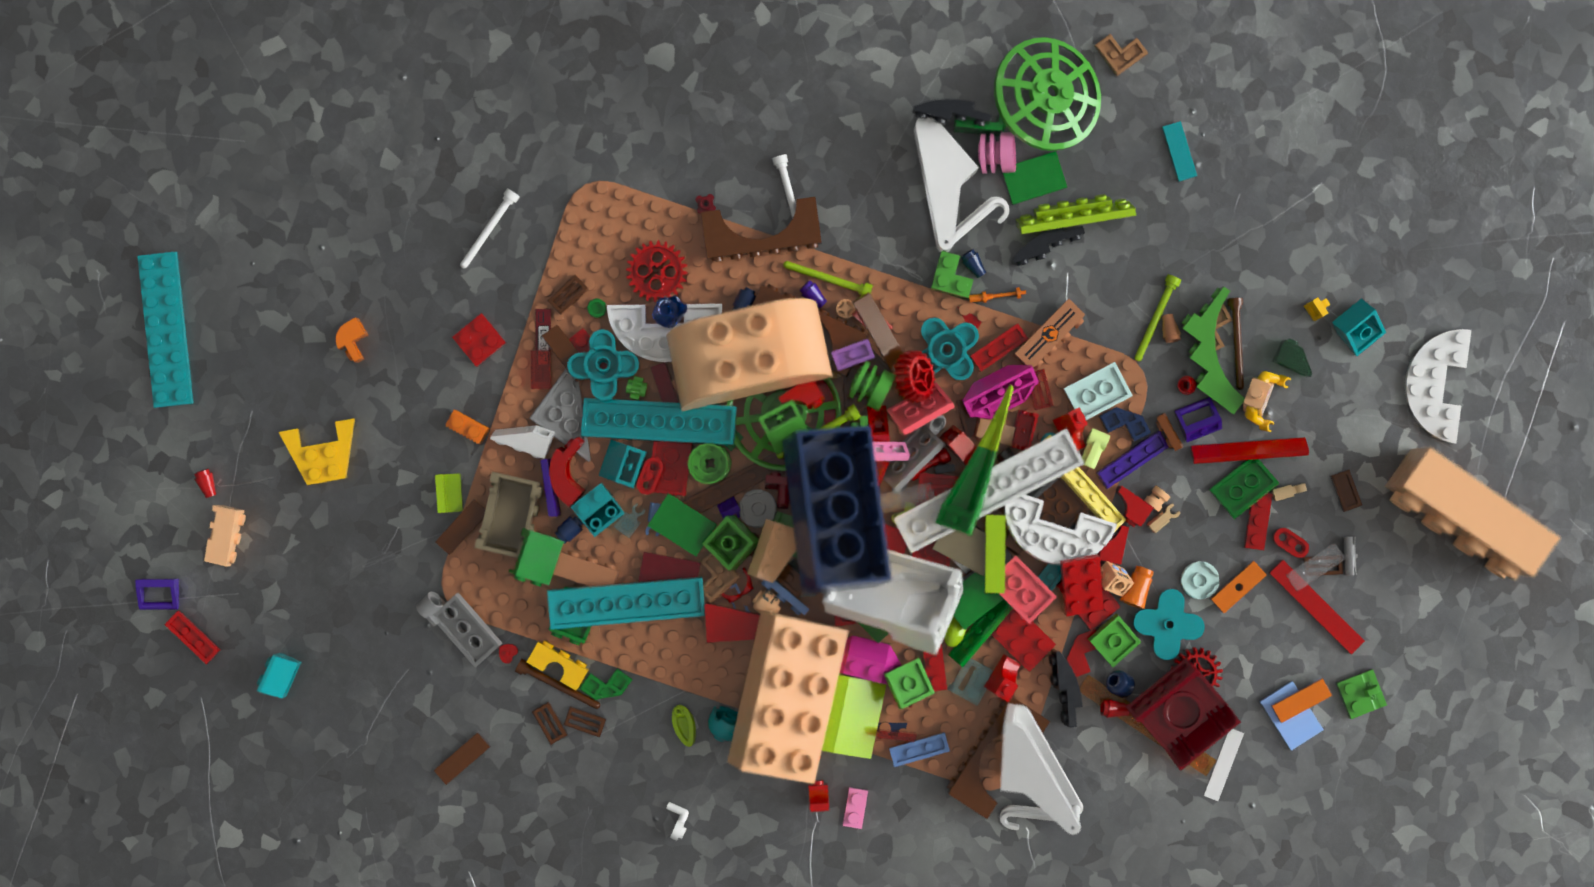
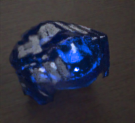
M676 295L660 298L653 309L652 317L659 325L673 328L687 312V304H683Z

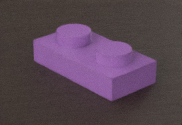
M868 339L831 352L838 371L875 358Z

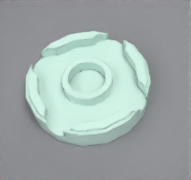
M1197 561L1185 567L1181 574L1180 582L1182 589L1190 597L1206 599L1217 591L1219 575L1211 564Z

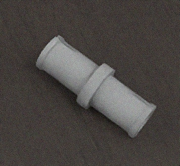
M1346 536L1343 537L1344 554H1342L1345 565L1344 575H1357L1356 558H1358V554H1356V537Z

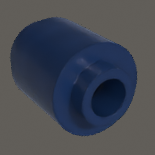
M747 287L744 290L740 289L733 302L734 307L732 311L751 307L756 298L754 295L755 291Z
M569 516L557 527L555 535L566 544L583 530L581 527L583 523L577 516L574 518Z

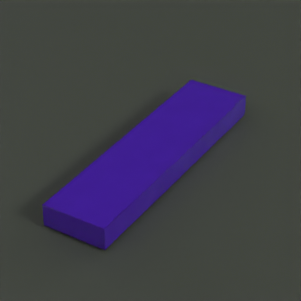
M1157 430L1097 471L1096 474L1104 487L1108 489L1169 446L1161 432Z

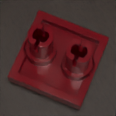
M781 473L766 475L765 489L778 491L777 508L788 509L789 490L787 477L781 476Z

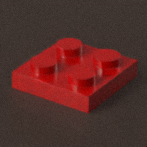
M482 313L452 337L476 367L506 344L505 340Z

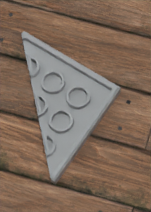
M565 369L529 419L540 427L554 431V437L565 445L571 438H582L585 442L577 451V454L588 462L591 461L588 437L581 436L583 404L579 381L576 383Z

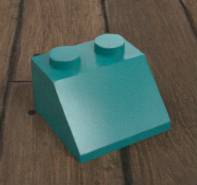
M1362 298L1332 322L1337 334L1355 356L1360 355L1386 333L1377 311Z

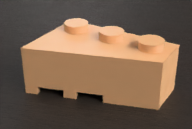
M213 505L212 511H215L216 515L214 522H210L212 532L207 540L204 561L228 567L236 560L237 553L235 548L236 544L240 543L241 534L239 531L240 527L245 523L246 515H244V510L225 505Z

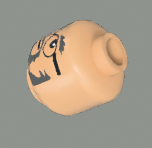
M768 589L760 590L752 600L754 603L753 609L761 614V610L778 613L781 609L778 606L780 599Z

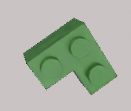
M941 251L931 290L967 300L974 279L956 275L960 256Z

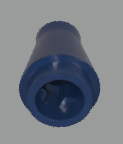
M974 249L961 256L962 263L976 278L986 273L979 254Z

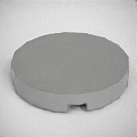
M754 489L747 492L739 503L741 519L747 525L754 528H763L765 520L773 521L777 514L775 498L769 492L762 489Z

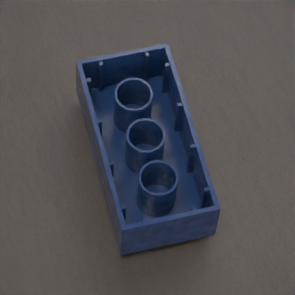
M861 426L796 431L782 440L802 594L875 588L892 581L871 427Z

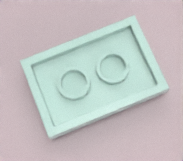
M1115 362L1063 389L1073 409L1080 407L1086 420L1133 396Z

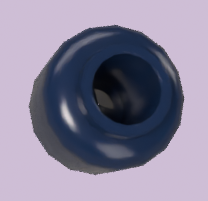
M1116 670L1108 676L1106 687L1115 696L1125 698L1134 691L1135 681L1126 672Z

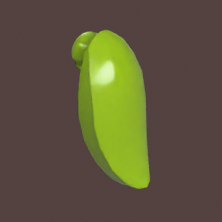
M954 616L944 635L945 643L949 647L957 646L966 633V629L962 628Z
M677 705L672 711L673 728L680 741L687 747H691L696 739L695 721L687 707Z

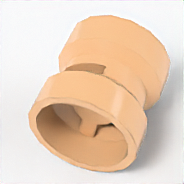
M1155 485L1151 495L1147 496L1144 501L1154 507L1155 511L1159 512L1162 509V504L1171 497Z

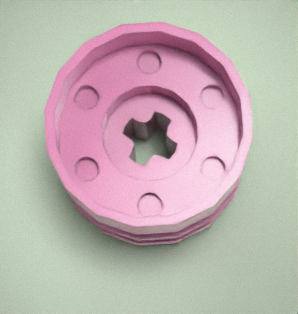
M1001 132L999 141H996L994 133H990V142H987L986 133H981L978 144V160L982 174L988 173V165H991V172L995 173L998 164L1001 166L1002 173H1014L1016 171L1015 135L1012 132Z

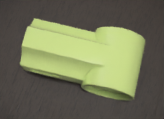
M1094 428L1091 429L1086 440L1087 445L1081 456L1085 463L1083 464L1084 466L1095 469L1102 451L1105 450L1109 442L1110 435Z

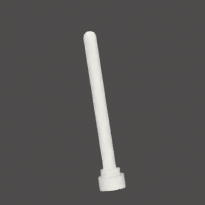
M787 154L772 158L773 165L779 169L793 219L796 212V201L786 169L788 158Z
M506 189L503 193V202L460 263L461 268L465 269L468 267L509 205H512L514 202L516 203L520 196L510 189Z

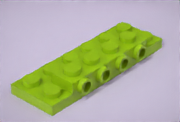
M1102 194L1095 196V199L1078 198L1076 202L1071 203L1059 201L1057 205L1052 206L1049 204L1038 205V208L1033 209L1034 216L1025 214L1016 219V227L1021 234L1136 216V209L1126 199L1115 200V203H1112V199L1109 196L1106 197V195Z

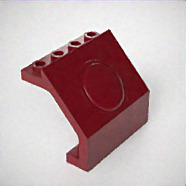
M1187 658L1126 706L1138 723L1141 722L1180 770H1183L1241 723L1233 709Z

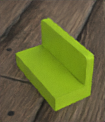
M461 474L435 475L438 513L462 512Z

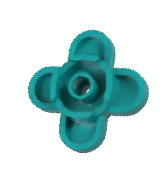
M932 317L927 319L922 325L921 334L928 347L922 353H926L927 358H930L934 374L945 368L956 380L969 378L973 373L974 365L967 354V350L972 348L978 341L979 333L977 328L971 323L964 322L953 329H949L940 318ZM950 345L951 351L945 352L944 346Z
M601 329L591 335L589 352L572 355L568 360L567 368L570 375L575 379L591 380V391L596 399L608 401L617 393L618 378H629L637 373L639 360L630 351H617L613 334L608 330ZM606 363L607 368L601 369L600 364Z
M1166 589L1161 592L1155 610L1141 609L1133 617V626L1137 632L1154 637L1153 651L1156 656L1163 660H1171L1178 655L1182 639L1196 640L1202 636L1205 630L1204 621L1200 616L1184 612V596L1175 589ZM1168 621H1171L1173 623L1171 628H1167L1166 623Z

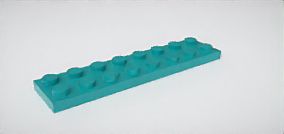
M177 252L137 256L154 408L194 404Z
M584 398L581 436L734 446L737 407L708 405L682 411L680 403L614 399L600 401L596 398Z
M702 577L547 590L550 630L705 616Z

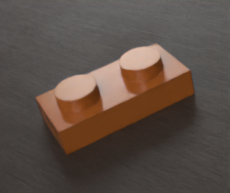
M1164 412L1157 417L1156 425L1161 432H1165L1167 436L1165 440L1169 448H1174L1177 451L1183 447V444Z

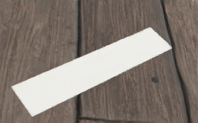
M1232 729L1227 734L1204 796L1216 801L1219 800L1244 733Z

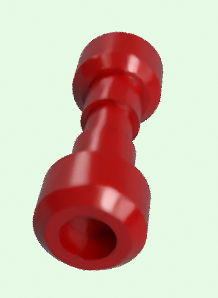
M942 448L911 481L918 479L920 473L927 471V469L933 466L950 462L951 456L947 449Z

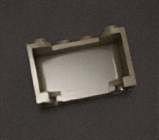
M492 472L490 481L493 487H489L490 493L482 527L479 530L482 535L480 534L479 538H476L474 548L518 558L525 538L520 535L522 528L534 531L535 525L532 524L533 517H537L539 506L536 504L538 498L542 497L544 487H541V482Z

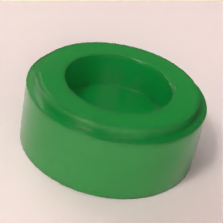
M596 298L588 303L587 310L592 317L601 318L606 314L607 306L603 300Z

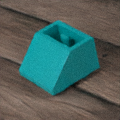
M610 440L598 476L635 488L647 452Z
M600 483L571 506L594 537L625 514L603 483Z
M283 653L274 654L272 657L269 656L265 663L267 669L264 675L261 674L257 681V685H259L257 691L285 698L302 662Z

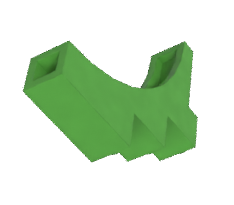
M1222 286L1221 289L1217 287L1212 293L1211 297L1213 299L1209 305L1205 303L1200 309V316L1195 313L1187 314L1181 323L1183 324L1182 329L1199 341L1198 345L1194 343L1188 351L1190 353L1189 358L1206 370L1205 373L1201 372L1196 378V387L1229 412L1235 414L1245 398L1233 388L1225 377L1215 349L1217 318L1223 302L1230 293V290Z

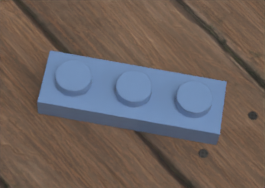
M766 580L761 582L768 590L773 588L777 592L776 596L782 602L788 601L792 604L791 609L798 615L801 613L805 615L810 610L776 580L773 583Z
M945 732L889 748L894 767L950 751Z

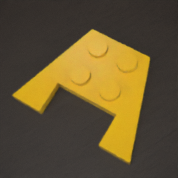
M354 418L336 421L338 441L302 447L299 429L279 432L307 485L346 479L355 423Z

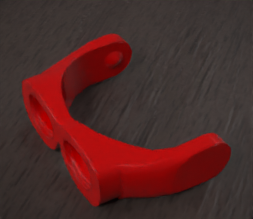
M745 567L742 568L743 573L747 577V584L744 590L734 596L726 595L725 593L721 595L730 604L754 590L751 577L747 574L748 571Z

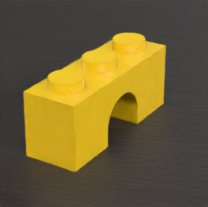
M546 640L543 643L539 641L529 656L527 663L541 671H545L551 662L560 663L564 669L560 682L577 691L590 670L586 668L587 664L579 659L577 661L569 658L571 655L563 650L558 652L553 649L554 645Z

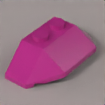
M1007 365L974 382L962 401L970 417L993 419L1010 385L1013 386V392L1008 410L1024 403L1039 381L1031 365Z
M852 635L846 639L839 672L888 684L884 674L902 664L889 644L877 643L874 640Z

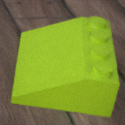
M839 673L822 751L871 759L887 684Z

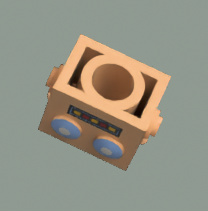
M1108 561L1102 565V587L1104 590L1123 597L1134 584L1133 580L1125 568Z

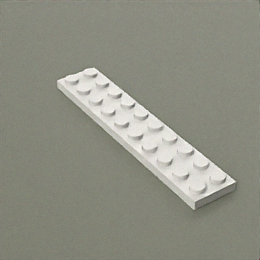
M1067 429L992 468L980 518L1085 464ZM952 488L894 518L911 553L956 531L935 523L941 505Z

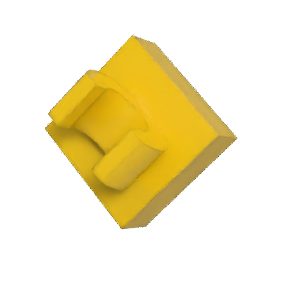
M1317 297L1305 304L1304 308L1313 321H1316L1328 314L1326 307L1330 303L1327 298L1320 301Z

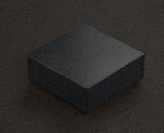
M955 465L935 466V474L955 471Z

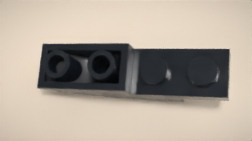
M940 99L924 102L914 106L912 113L916 114L915 117L933 118L934 122L939 124L949 123L951 116H955V119L958 121L966 122V120L974 121L975 125L985 127V124H990L992 118L991 114L973 110L975 102L959 99Z
M1083 226L1064 231V228L1051 229L1039 234L1015 255L1011 261L1012 265L1017 263L1018 266L1028 264L1029 259L1035 258L1038 261L1047 258L1046 254L1051 252L1049 245L1055 248L1063 245L1062 241L1070 239V242L1080 240L1081 236L1085 234Z
M1052 649L1051 655H1049V664L1052 667L1050 681L1054 688L1061 690L1059 693V700L1063 709L1060 713L1061 721L1069 728L1077 727L1076 708L1083 707L1080 687L1067 659L1060 651Z

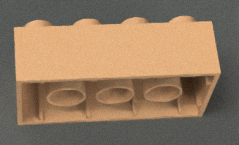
M1431 447L1410 449L1385 485L1386 488L1394 493L1389 499L1390 502L1407 513L1411 510L1416 513L1421 511L1425 514L1421 521L1424 526L1439 535L1442 532L1450 536L1454 534L1457 538L1453 545L1470 557H1473L1474 554L1481 558L1487 557L1489 560L1484 567L1502 579H1505L1507 576L1512 580H1516L1519 575L1534 577L1560 539L1556 534Z
M761 610L727 760L728 763L742 771L814 784L848 630L826 623Z

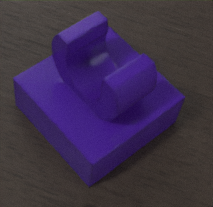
M734 496L717 505L723 519L734 514L738 518L741 517L739 513L741 510Z

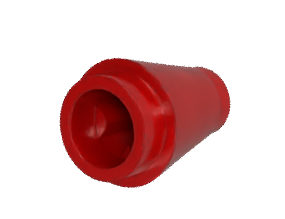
M209 468L194 473V480L205 495V498L216 495L213 474L209 471Z
M1111 699L1102 700L1100 713L1106 718L1129 716L1130 714L1126 707L1128 704Z

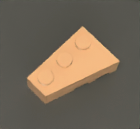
M766 519L747 574L773 583L796 552L794 528Z

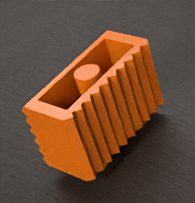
M453 410L445 424L447 428L476 442V444H482L490 430L487 426L457 410Z

